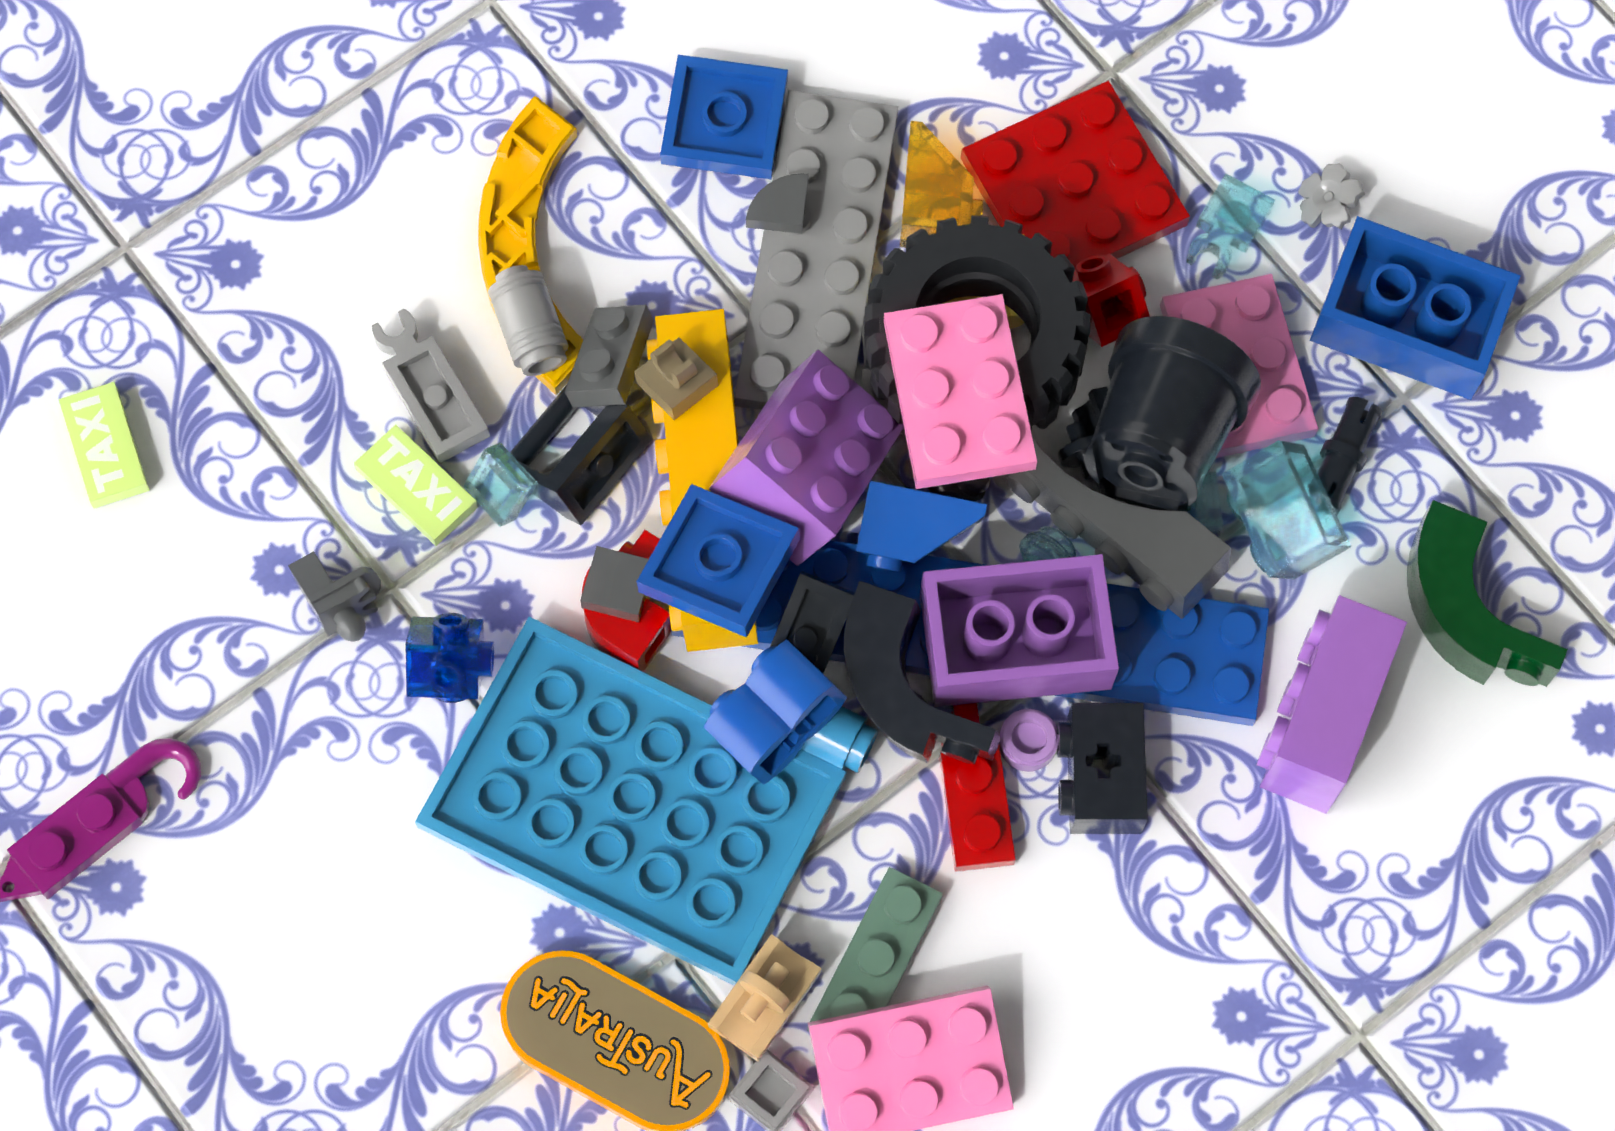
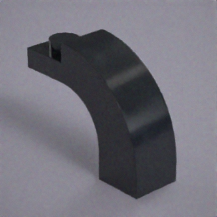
M859 581L846 619L844 655L851 686L869 718L890 742L923 762L929 763L936 741L943 743L941 753L956 760L975 764L977 757L980 756L993 761L1001 739L996 729L930 706L921 700L909 685L906 674V656L921 614L917 601Z

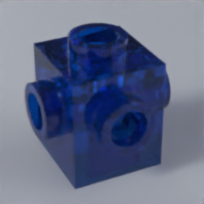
M443 613L436 617L412 616L405 643L406 696L436 698L445 703L478 699L483 677H493L494 642L484 641V619L467 618L459 613Z

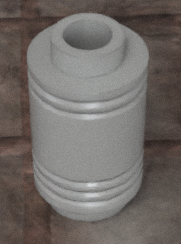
M525 265L509 267L499 272L495 276L496 282L488 289V294L514 366L521 368L526 376L541 375L557 369L566 362L565 352L569 346L542 273L538 270H528V267Z

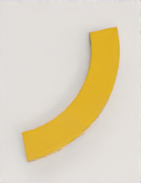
M536 96L519 113L503 137L497 150V157L491 167L487 183H485L479 211L478 246L487 294L490 286L496 282L495 276L509 267L525 265L528 267V270L540 271L536 251V226L539 207L545 187L554 168L565 151L578 137L575 126ZM489 297V301H490L491 307H492L493 312H494V314H495V311H494V308H493V304L491 303V298ZM552 300L569 346L565 352L567 360L557 369L536 375L535 377L557 395L569 381L583 338L565 320Z

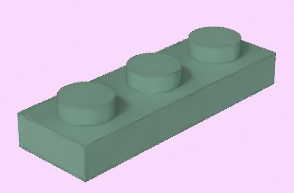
M889 867L810 1022L888 1006L942 900L943 893Z

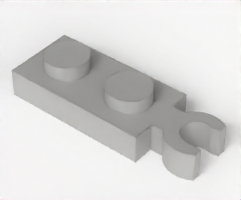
M402 309L398 313L405 329L400 335L395 337L386 335L378 322L372 325V332L378 348L388 355H394L382 362L384 372L440 464L490 437L489 429L434 337L431 336L417 343L418 331L414 317L409 311Z

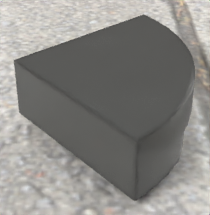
M809 174L786 175L763 187L749 206L746 216V228L802 234Z

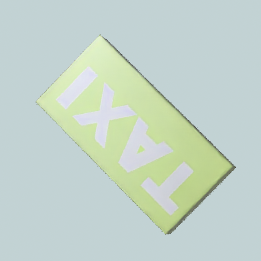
M115 382L59 399L92 507L95 509L150 491Z
M394 425L354 462L356 471L435 546L478 508L477 501L397 425Z

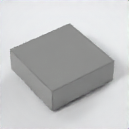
M767 1049L761 1059L752 1065L728 1095V1100L766 1131H782L814 1091V1086Z

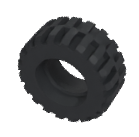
M971 215L970 224L958 226L956 218L953 217L937 221L936 233L931 235L922 228L907 237L906 252L900 248H894L883 260L882 273L874 275L868 290V305L865 306L863 355L865 368L871 370L870 384L877 398H888L887 411L899 424H903L884 327V313L938 305L959 297H988L1003 294L1005 305L1019 315L1031 334L1029 350L1017 360L1030 429L1032 430L1033 425L1040 429H1045L1057 419L1059 406H1067L1076 391L1078 378L1082 374L1090 335L1091 315L1085 312L1088 297L1083 283L1079 281L1072 282L1074 266L1064 254H1059L1055 258L1050 255L1051 241L1040 233H1035L1032 239L1022 235V224L1007 219L1004 226L999 227L988 225L989 216Z

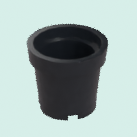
M1167 316L1140 318L1125 325L1116 339L1108 365L1110 385L1094 435L1085 453L1084 462L1088 473L1099 485L1104 477L1117 486L1114 496L1121 501L1153 510L1177 511L1181 502L1188 500L1189 506L1195 502L1203 481L1229 433L1242 425L1260 393L1261 380L1258 370L1249 356L1222 334L1201 324L1181 318Z

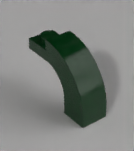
M1432 500L1414 537L1407 565L1408 595L1412 611L1424 636L1447 663L1460 673L1482 685L1485 684L1496 667L1505 670L1504 673L1508 678L1517 683L1527 686H1537L1540 684L1547 687L1560 671L1568 649L1502 622L1485 607L1475 589L1473 562L1488 522Z

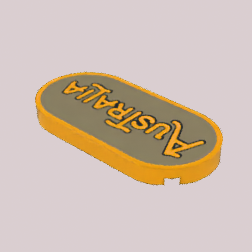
M561 950L538 955L523 964L509 980L501 1001V1024L505 1037L514 1053L531 1068L646 1131H686L691 1127L693 1129L710 1119L722 1104L729 1085L730 1066L728 1053L719 1034L710 1029L708 1023L699 1016L599 961L574 951Z

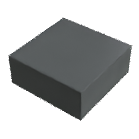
M596 546L580 599L581 608L639 622L646 595L638 592L636 581L649 559Z

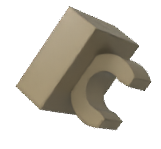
M679 337L673 342L669 339L650 354V360L634 371L636 383L673 420L677 419L719 386L717 374Z

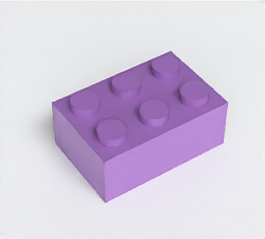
M817 349L780 382L709 487V490L798 527L800 540L790 560L799 566L837 535L901 433L904 424H899L886 408Z
M1102 554L923 572L920 600L934 707L1112 689L1119 666Z
M1341 595L1338 596L1330 613L1319 609L1298 654L1297 660L1300 662L1295 669L1292 679L1289 680L1277 709V713L1287 717H1277L1272 731L1268 733L1256 763L1257 766L1266 769L1260 788L1327 814L1347 783L1407 621Z

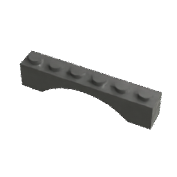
M1033 436L1037 458L1036 470L1004 475L1007 478V484L1019 498L1027 503H1032L1034 500L1051 513V520L1061 532L1072 539H1076L1078 536L1095 549V555H1103L1104 566L1117 575H1120L1122 572L1128 575L1140 585L1139 589L1144 598L1161 611L1170 609L1183 619L1228 571L1231 547L1186 511L1153 510L1122 503L1093 491L1065 473L1040 448Z

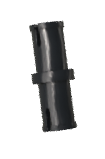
M1348 398L1346 408L1332 440H1326L1320 451L1323 461L1304 501L1311 508H1315L1317 502H1321L1322 504L1318 510L1321 513L1328 515L1339 514L1341 503L1354 473L1362 471L1366 463L1367 457L1364 454V450L1383 411L1374 403L1370 406L1369 411L1364 410L1369 401L1364 398Z

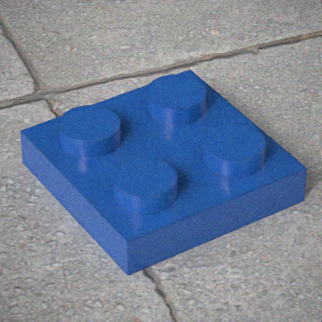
M678 54L660 152L661 164L772 180L788 82V69Z
M691 484L636 581L638 592L747 638L800 540L799 528Z

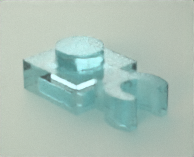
M1225 174L1199 216L1196 227L1207 233L1198 235L1191 242L1186 263L1193 265L1199 254L1211 252L1218 258L1212 277L1217 280L1226 273L1232 258L1231 246L1244 253L1247 252L1270 214L1275 199Z

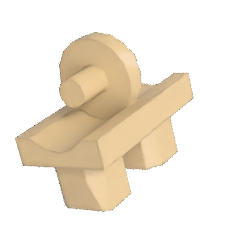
M771 934L710 1019L708 1027L753 1059L759 1061L818 978L822 968L802 957Z

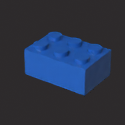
M1357 216L1309 341L1472 400L1486 375L1521 275Z

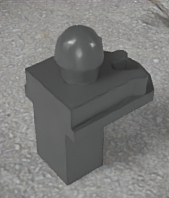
M314 551L288 565L295 582L327 636L329 637L337 632L346 641H359L366 631V623L363 617L378 610L374 602L381 589V579L372 568L361 566L332 582Z

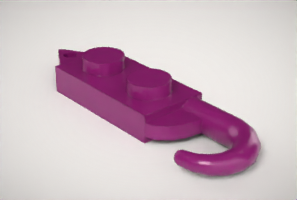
M172 738L155 739L141 746L106 775L102 773L7 849L11 856L0 880V902L37 895H44L48 900L141 826L143 820L148 815L149 800L147 792L139 779L161 761L175 759L184 766L186 778L177 795L182 800L187 799L196 790L201 778V763L196 752L185 742ZM13 884L14 890L7 893L6 887Z

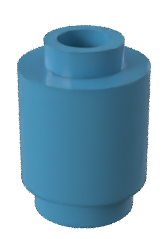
M842 706L819 732L805 741L801 749L843 770L848 768L859 773L868 758L879 730L867 725L868 718Z

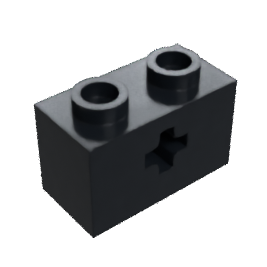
M1072 703L1067 716V722L1057 723V735H1059L1057 756L1058 758H1068V780H1059L1058 784L1059 815L1069 816L1070 834H1141L1148 820L1144 703ZM1094 759H1103L1104 768L1110 771L1108 778H1098L1097 769L1091 767Z

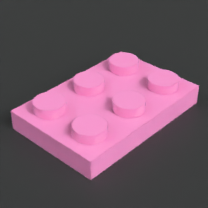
M1272 274L1162 297L1160 308L1163 316L1189 320L1227 337L1249 356L1260 375L1261 389L1255 403L1242 425L1229 433L1216 458L1315 437L1318 431L1317 422Z
M1003 294L884 313V327L916 489L1036 470L1037 458Z
M988 985L808 1022L829 1131H913L1014 1109L991 988Z

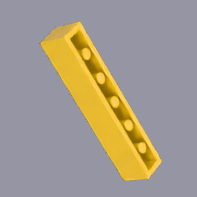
M724 309L655 316L657 339L646 340L648 360H650V354L669 339L673 342L679 337L717 374L719 385L675 420L651 398L654 424L664 423L666 438L655 440L658 473H669L670 490L659 491L663 526L669 524L691 484L710 491L709 487L739 444ZM669 605L672 631L683 630L687 652L758 644L756 621L746 638Z

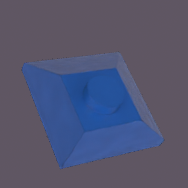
M870 481L856 551L868 554L866 566L901 572L903 561L916 564L983 521L987 504Z

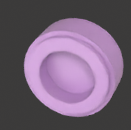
M1023 709L1011 714L1004 721L999 734L1001 738L999 742L1000 753L1003 759L1010 766L1020 771H1036L1048 765L1054 758L1059 743L1057 727L1053 720L1045 713L1034 709Z

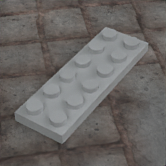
M788 90L772 181L791 174H809L803 232L800 234L772 230L763 231L734 397L735 406L762 410L780 382L817 349L851 379L855 380L865 319V306H867L868 290L870 288L899 106Z

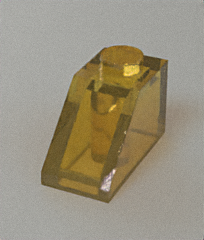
M911 121L900 235V247L906 248L907 237L921 228L925 229L929 235L936 233L937 221L954 217L958 226L968 225L971 223V215L982 216L983 200L973 199L974 177L925 124L919 121Z

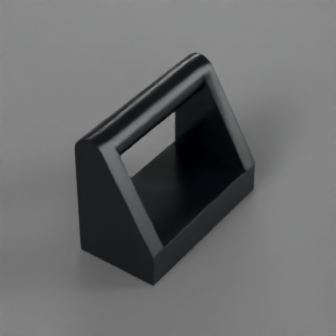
M566 385L499 464V467L506 475L562 516L581 526L653 439L627 404L584 407L597 417L551 473L547 476L529 467L530 463L577 409V407H572L565 394Z

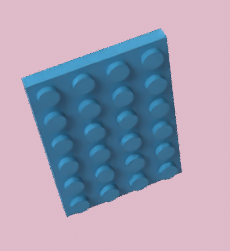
M528 617L415 823L417 828L735 986L756 954L846 779L847 771L800 749L793 760L777 776L766 784H762L703 727L710 717L712 705L538 620Z

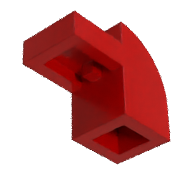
M644 529L635 544L627 541L619 549V552L649 559L660 539ZM590 568L588 569V571H587V573H586V576H585V578H584L583 587H582V593H583V590H584V586H585V583H586L587 576H588V573H589ZM647 598L639 622L583 608L588 634L598 650L642 672L645 671L672 632L669 612Z

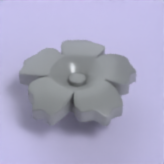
M1340 163L1326 165L1322 176L1318 173H1313L1309 178L1303 180L1298 193L1305 198L1300 204L1302 211L1301 220L1311 228H1315L1322 221L1326 227L1335 226L1342 229L1345 224L1351 222L1349 211L1345 206L1353 208L1358 205L1359 199L1365 195L1362 189L1363 184L1357 179H1350V173Z

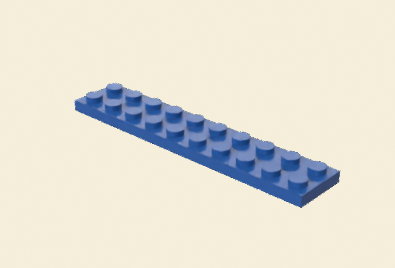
M830 540L799 566L789 559L756 620L758 644L742 647L765 650L771 646L800 572L804 571L853 592L856 591L859 581L915 599L921 609V614L907 650L906 672L930 676L920 600L923 572L986 566V564L926 556L916 564L903 561L901 572L866 566L868 554L857 552V544ZM1107 583L1119 666L1112 689L1055 696L1100 703H1144L1145 710L1247 726L1254 725L1257 717L1269 608L1202 598L1181 619L1170 609L1161 611L1155 608L1144 598L1139 588ZM846 621L829 659L831 661L845 663L844 632ZM683 630L672 631V636L684 637Z

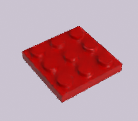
M1109 80L961 149L960 159L999 226L1003 227L1007 219L1022 224V234L1032 239L1035 233H1040L1052 242L1050 255L1055 258L1059 254H1064L1075 269L1081 260L1094 255H1106L1109 253L1118 259L1186 227L1190 219L1189 213Z

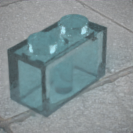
M1278 440L1222 473L1229 490L1227 492L1229 507L1234 515L1244 523L1252 540L1250 544L1251 555L1257 566L1267 573L1268 577L1295 580L1351 548V544L1304 444Z

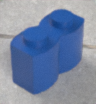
M788 640L783 641L778 646H771L757 656L751 667L752 673L745 684L736 690H728L720 695L711 706L710 717L703 726L762 784H766L777 776L798 754L805 741L819 732L835 716L847 699V696Z

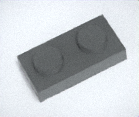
M646 304L594 309L565 389V394L573 408L626 404L635 378L634 371L638 369L646 346V340H648L654 322Z

